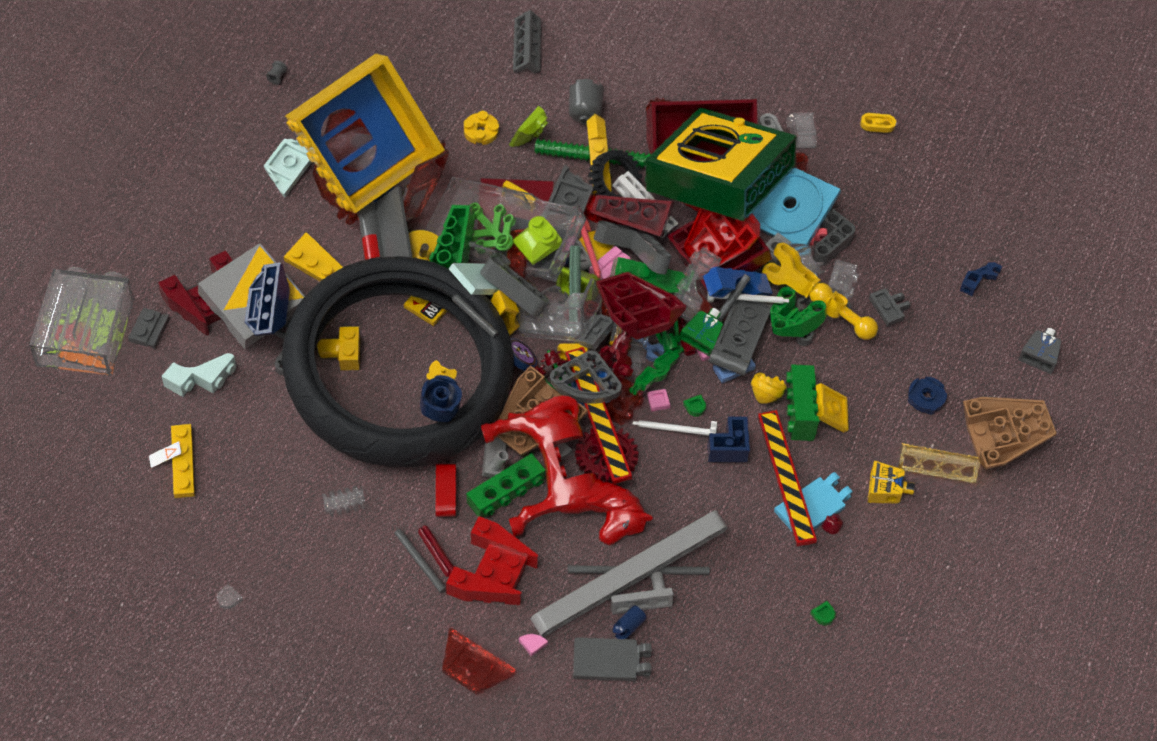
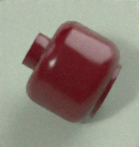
M834 513L832 516H827L821 526L827 533L837 534L842 528L843 521L839 515Z

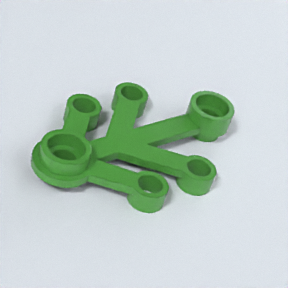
M478 203L470 204L476 214L475 219H478L486 228L483 230L473 229L472 242L481 237L494 236L496 238L495 240L488 241L478 240L475 247L479 252H485L488 248L497 247L499 251L510 249L514 242L513 237L510 235L511 227L516 223L513 215L508 214L504 217L503 222L505 224L503 232L500 233L501 219L507 211L502 204L494 207L493 224L484 216L483 208Z

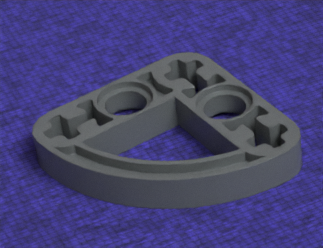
M587 351L555 368L550 373V383L560 394L570 396L581 403H603L613 400L621 394V382L595 351ZM589 358H590L591 360H594V359H595L594 364H593L592 361H588V359H589ZM578 366L580 371L574 373L570 371V368ZM604 371L607 373V376L600 378L597 376V373ZM589 373L602 391H581L570 387L568 384ZM555 376L562 377V380L555 379ZM611 385L612 388H615V387H616V390H615V391H614L613 389H610V390H609V386Z

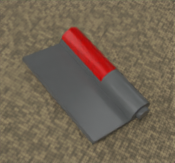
M397 186L378 201H372L357 212L365 260L376 257H412L401 187Z

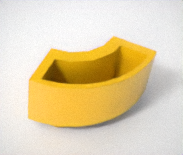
M498 290L493 294L491 303L502 317L510 336L520 327L516 318L519 310L512 299Z

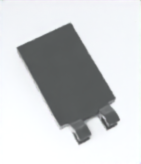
M575 637L573 679L636 681V676L649 677L651 663L639 664L640 657H651V644L637 645V640Z

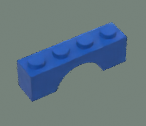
M713 267L703 276L709 296L723 298L735 290L744 274L751 278L741 293L770 296L773 293L767 276L763 273Z

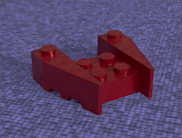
M226 250L209 258L212 273L233 261ZM176 275L158 282L161 296L172 311L179 313L184 320L195 325L196 329L203 334L209 335L207 326L221 318L212 311L198 294V286L186 291Z

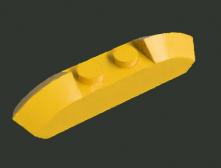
M596 114L587 120L591 165H593L592 162L598 155L608 151L605 120ZM608 161L603 169V180L606 187L611 191Z

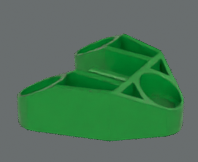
M783 287L777 294V297L789 299V303H773L770 310L772 331L778 336L803 337L817 329L827 317L826 304L820 300L813 301L802 312L796 307L793 309L796 304V293L791 287ZM786 295H792L789 298H784ZM818 308H822V309H823V310H821V311H819V312H816V311H815V310L818 309Z

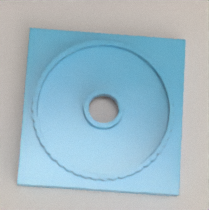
M794 167L752 214L760 223V231L772 237L780 233L792 242L793 247L805 252L840 195L841 190ZM788 199H795L797 204L795 207L788 209L784 206V202Z

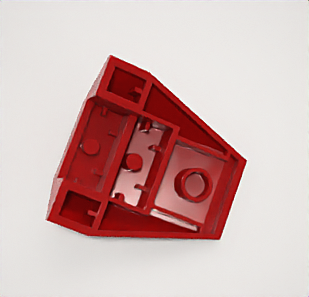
M700 208L685 241V251L698 270L705 275L711 268L719 267L747 251L760 237V223L752 213L745 221H741Z

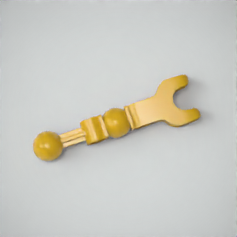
M778 243L776 245L774 255L780 261L781 266L775 263H768L762 269V273L766 274L770 282L775 285L786 284L806 298L810 296L812 302L816 300L825 302L827 315L832 318L842 316L854 325L855 334L859 338L870 340L876 336L878 325L873 318L869 316L860 317L846 307L848 303L847 298L837 291L833 293L829 285L820 283L821 279L802 264L797 250L786 243Z

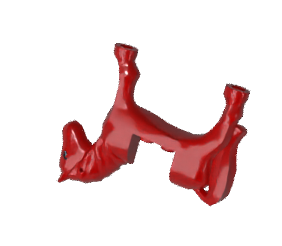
M570 396L553 397L539 403L524 413H509L508 419H499L491 424L481 425L486 444L493 442L499 434L507 432L525 433L538 444L544 459L548 487L547 497L538 504L523 507L518 517L509 518L514 537L522 535L529 522L548 513L579 514L595 511L607 513L606 521L599 531V540L604 544L612 545L626 535L641 533L645 529L646 521L653 520V516L645 513L640 499L633 495L630 490L610 482H603L597 479L594 473L582 474L567 479L564 465H559L562 462L559 448L554 446L583 437L582 429L578 422L579 403Z

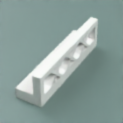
M629 171L618 177L612 185L623 197L656 200ZM671 215L664 236L678 224Z

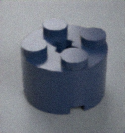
M438 375L433 379H428L422 387L420 408L423 416L437 422L451 421L459 410L462 391L457 382L445 375Z

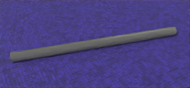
M568 565V573L605 574L617 566ZM665 566L657 572L673 575H709L710 568Z

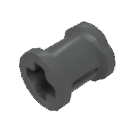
M274 61L271 71L266 74L267 80L271 83L279 84L282 75L288 70L287 66L281 61Z

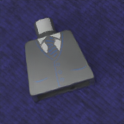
M1046 328L1044 332L1035 331L1023 347L1018 361L1052 374L1057 363L1061 340L1055 337L1056 331L1052 328Z

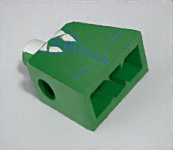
M711 308L708 314L699 311L682 329L679 339L710 356L723 326V323L718 321L721 313L715 308Z

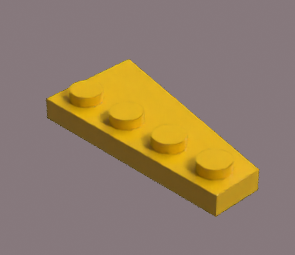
M307 232L284 256L285 262L318 281L343 268Z

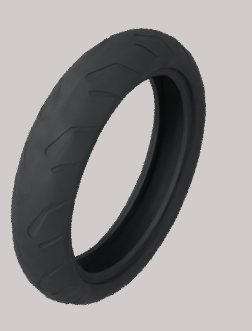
M396 256L370 258L349 264L327 276L312 288L299 303L286 330L282 351V368L287 391L297 412L306 425L322 440L339 452L365 463L388 467H418L453 457L483 437L481 425L495 422L507 402L513 382L514 357L510 336L505 323L496 307L486 295H471L454 274L444 266L428 260ZM456 294L499 332L495 338L488 334L452 301ZM407 295L430 301L451 313L470 333L481 361L480 383L471 398L449 422H436L423 427L405 429L388 428L366 422L339 405L326 390L316 368L314 352L325 327L345 308L375 296Z

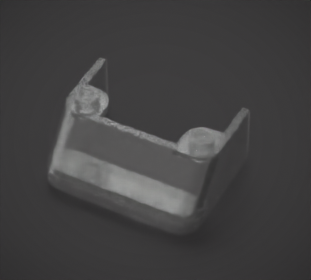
M527 273L524 279L538 290L531 274ZM590 278L585 292L571 294L565 304L549 302L539 317L532 316L516 303L519 310L516 316L520 325L518 328L520 335L574 342L583 340L587 336L602 302V297L595 280Z

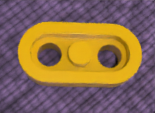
M866 113L861 117L860 126L866 131L889 133L895 129L896 119L888 114Z

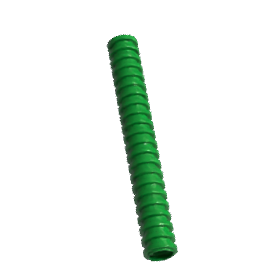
M540 139L536 140L534 152L537 155L541 153V155L546 154V156L551 154L552 157L557 155V157L563 156V158L568 157L569 159L573 157L575 160L577 158H580V160L585 159V161L590 160L589 145L585 147L584 144L579 146V144L573 145V143L568 144L567 142L563 144L561 141L557 143V141L551 142V140L545 141V139L542 141ZM634 151L628 152V155L634 157L632 161L637 160L638 164L636 167L641 166V168L645 167V160L651 155L650 153L646 155L644 152L642 154L640 152L634 153ZM616 160L609 161V164L610 162L613 163V165L618 163V165L621 166L620 162Z

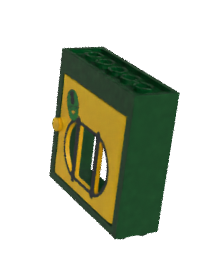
M699 108L645 160L646 191L745 221L796 166L797 135L745 121L743 118H735ZM700 141H705L728 148V150L723 155L696 148L695 146ZM690 152L714 160L697 161L686 157V155Z

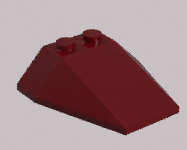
M629 272L596 281V286L610 318L636 340L669 330L687 307L675 295Z

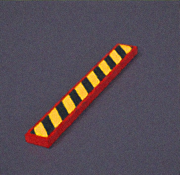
M581 347L566 351L567 361L585 353V349ZM572 366L570 368L571 372L574 373L580 371V368L578 366ZM589 373L575 380L578 390L586 392L600 391L599 386ZM605 402L597 404L583 403L584 407L588 410L587 415L612 483L617 484L631 480L632 474Z
M775 410L758 413V420L796 546L814 544L817 541L778 412Z

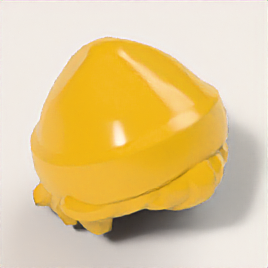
M759 372L754 375L751 381L755 398L762 404H768L781 398L787 389L783 380L780 381L778 376L770 378L765 376L764 373Z

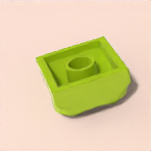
M540 106L519 127L509 144L511 147L523 145L542 134L543 129L548 124L546 121L548 117Z
M542 216L532 218L529 221V227L513 239V243L532 265L564 245L557 231Z

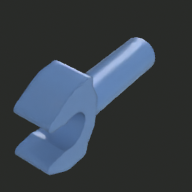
M632 338L647 350L646 359L654 362L658 358L653 352H658L660 355H663L665 352L660 343L651 345L644 338L638 340Z

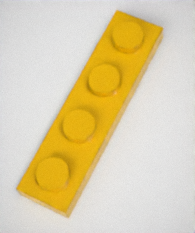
M191 424L171 426L172 444L179 441L181 454L172 458L174 498L195 496L192 427Z

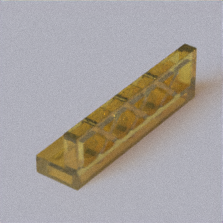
M901 443L898 468L914 473L976 483L980 465L979 457ZM905 455L913 456L917 463L911 467L903 466ZM927 459L933 460L936 467L931 470H925L921 463ZM946 463H952L956 470L950 474L944 473L941 466ZM966 466L974 467L972 478L963 476L960 470Z

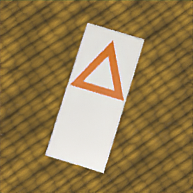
M179 441L149 455L151 468L181 454Z

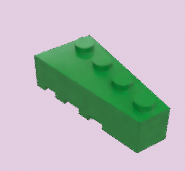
M470 205L451 206L443 225L444 229L436 241L437 245L434 252L430 255L429 260L448 269L452 263H468L476 216Z
M617 257L613 260L610 277L629 272L673 295L686 293L690 274L668 269L667 274H659L650 270L645 263Z
M791 364L790 372H786V383H789V388L786 390V399L790 400V404H787V416H790V421L787 423V432L791 433V440L814 441L819 424V416H817L818 404H816L817 391L813 390L816 385L814 365Z

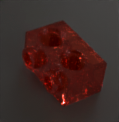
M625 378L621 381L620 396L605 403L611 420L623 426L626 420H631L635 408H639L644 401L643 390H640L636 395L631 394L629 389L634 386V383Z

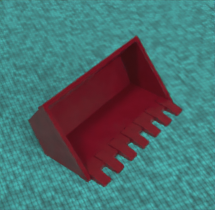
M757 99L651 102V106L647 110L646 141L650 154H652L699 108L735 118H743L745 121L758 124ZM700 141L695 146L696 148L723 155L728 150V148L705 141ZM690 152L686 155V157L697 161L714 160Z

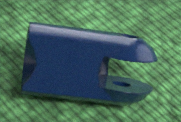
M633 605L613 625L612 631L616 633L617 639H627L647 619V616L642 609Z

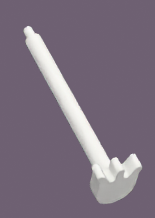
M708 293L707 302H713L714 298L728 299L731 293L727 294L723 298L711 297ZM740 294L736 299L783 304V302L789 303V299H783V297Z
M639 420V422L633 421V425H639L638 427L709 436V433H716L717 431L716 421H711L710 429Z

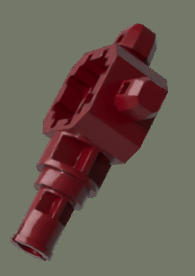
M624 330L621 334L619 333L617 338L615 337L611 347L605 346L601 348L600 352H597L608 367H611L613 358L618 359L612 366V372L620 382L624 381L625 377H630L633 374V368L630 367L632 360L627 355L632 347L631 343L633 340L632 336Z

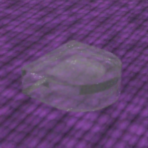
M229 584L217 594L218 604L223 609H231L243 600Z

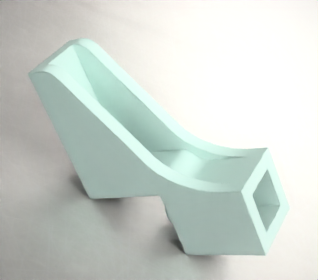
M227 353L191 368L183 367L173 362L162 375L164 387L183 397L192 390L195 383L214 394L217 389L223 386L229 374L234 373L236 369L235 356Z

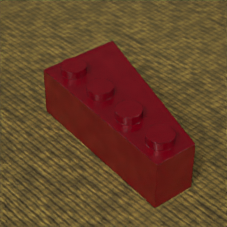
M596 195L591 213L663 237L675 202Z

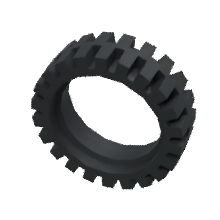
M611 150L598 155L593 160V165L589 168L592 172L588 175V177H592L589 180V184L594 185L593 191H596L594 195L623 197L621 194L611 193L603 180L604 166L610 160L620 162L625 171H629L642 185V181H639L642 178V174H638L641 168L636 167L638 164L637 160L632 161L634 157L628 155L626 151L622 152V150Z

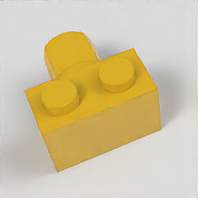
M340 327L339 339H321L318 342V353L321 358H337L340 370H360L359 327Z

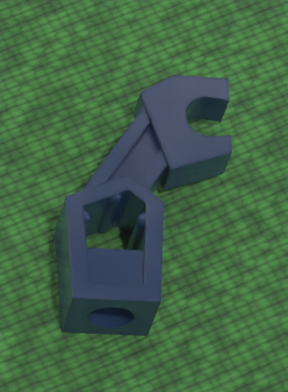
M989 262L979 269L968 271L960 291L973 296L982 278L996 280L1002 266L995 262Z

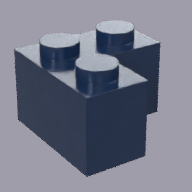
M728 416L726 433H709L707 443L708 462L748 461L750 447L747 417Z

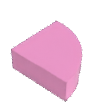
M528 634L519 638V642L531 656L548 645V641L545 638L535 634Z

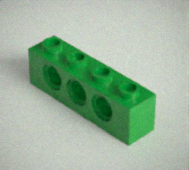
M531 453L467 492L466 502L477 517H489L500 507L509 505L516 497L524 496L529 489L534 486H540L545 480L546 470Z

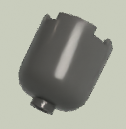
M592 79L576 80V84H570L569 115L573 120L581 124H587V120L594 114L601 116L604 97L603 85L601 83L599 85L594 84Z

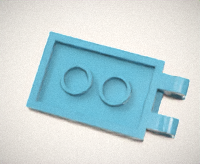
M836 472L830 474L825 481L819 477L802 489L814 530L822 525L827 516H832L834 513L838 514L845 509L846 505L844 502L851 498L850 494L853 493L848 486L839 493L834 489V486L839 483L837 480L840 479ZM781 503L775 507L774 512L792 531L784 503Z

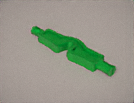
M676 347L673 351L669 349L663 355L656 358L653 363L656 369L647 366L635 379L634 386L629 389L630 393L636 395L640 390L646 391L654 382L664 380L669 373V369L678 362L680 354L684 351L683 347Z

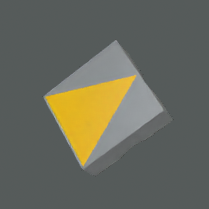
M260 243L198 283V294L212 311L225 322L228 330L244 349L265 336L254 335L244 323L249 287L256 276L262 271L263 265L276 263ZM286 274L290 287L287 321L292 318L296 308L305 296Z

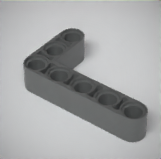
M795 199L786 200L792 207H795L797 204ZM833 208L830 209L819 227L826 228L828 235L818 242L814 249L812 260L818 266L828 264L853 241L855 226Z
M598 221L593 238L595 241L630 248L650 270L659 274H667L672 255L650 233L628 225Z

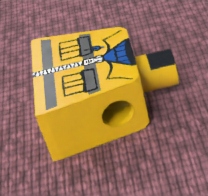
M874 461L871 469L867 502L899 503L902 493L913 495L915 483L904 481L905 471L903 469Z

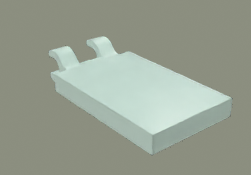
M452 263L449 268L471 295H493L499 290L481 275L480 271L485 264Z

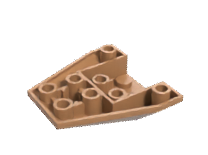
M530 365L517 379L498 420L508 419L509 413H524L543 401L562 395L548 385L545 376ZM580 403L578 422L588 412ZM507 432L497 436L521 456L538 447V444L532 437L522 432Z
M979 397L963 401L968 433L978 461L986 469L1006 465L1056 436V431L1044 400Z

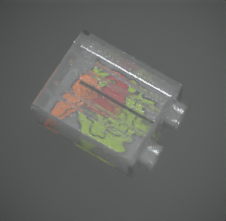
M70 267L67 270L53 269L29 344L36 366L112 376L134 302L129 278H125L117 272H107L104 275L91 274L79 267Z

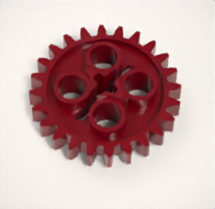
M614 426L630 471H635V465L638 464L637 458L639 456L637 451L638 445L634 444V438L629 439L630 433L623 435V429L621 428L619 431H616V426ZM590 428V434L584 432L583 438H579V444H576V464H580L579 471L584 470V474L594 473L598 479L609 482L611 477L608 469L604 467L606 465L594 431Z

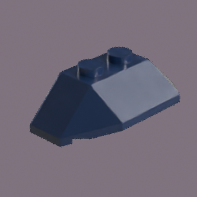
M281 262L263 265L262 271L256 276L249 287L244 323L256 336L274 334L286 324L290 287Z

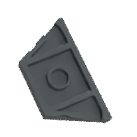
M564 165L542 217L549 223L582 220L593 194V187L584 182L579 175L571 173L569 167Z

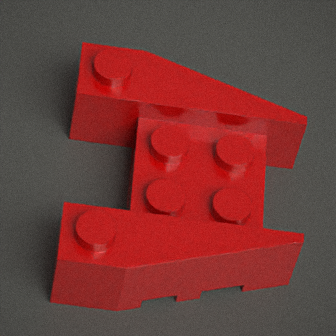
M479 516L471 531V544L486 549L475 574L454 566L446 582V594L468 602L479 600L484 601V603H491L493 601L520 605L522 592L516 590V586L526 565L537 569L538 555L498 523Z

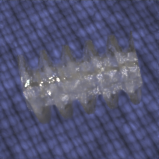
M356 485L353 486L352 492L347 487L344 494L338 489L337 496L330 491L329 498H327L325 493H322L325 512H329L331 517H334L335 510L339 515H342V509H345L347 513L350 512V507L357 511L358 505L363 510L365 509L366 504L362 486H360V490Z

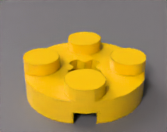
M486 111L472 114L464 121V136L471 143L490 144L498 136V121Z

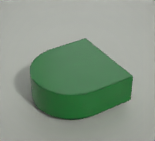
M701 394L683 401L685 409L691 416L699 417L704 414L706 403Z
M828 601L810 612L816 622L823 626L830 625L835 618V610Z

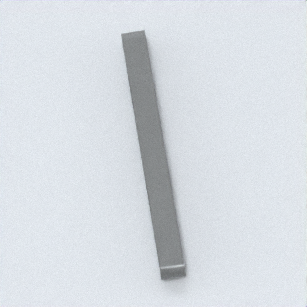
M716 510L712 511L540 610L531 617V621L541 637H544L609 600L611 596L621 593L652 573L657 572L727 530L728 526Z

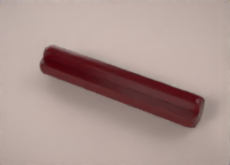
M425 525L419 528L418 534L444 575L449 577L454 566L429 527Z

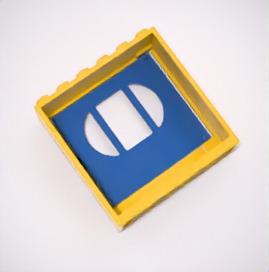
M374 54L285 116L288 120L286 122L287 126L292 132L295 131L298 136L296 140L301 147H305L308 151L306 153L307 157L312 163L315 162L317 165V173L328 182L326 184L328 190L331 193H335L337 204L341 208H345L346 211L353 213L361 210L444 151L443 146L388 56ZM339 109L355 111V114L321 136L322 125L332 112ZM360 118L372 139L337 163L325 142ZM376 145L375 156L366 168L357 172L343 170L345 165Z

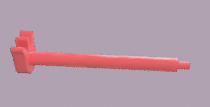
M582 217V220L574 222L575 234L578 235L581 231L594 274L597 275V278H601V271L587 230L591 232L588 219Z

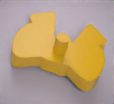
M436 360L430 365L429 373L426 374L427 380L435 378V376L445 375L455 380L457 371L441 366L439 361Z

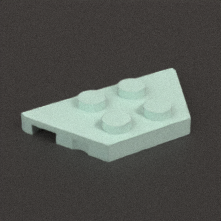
M283 139L264 165L266 172L283 197L288 195L312 163L306 155L308 152L306 148L301 147L298 141L293 139Z

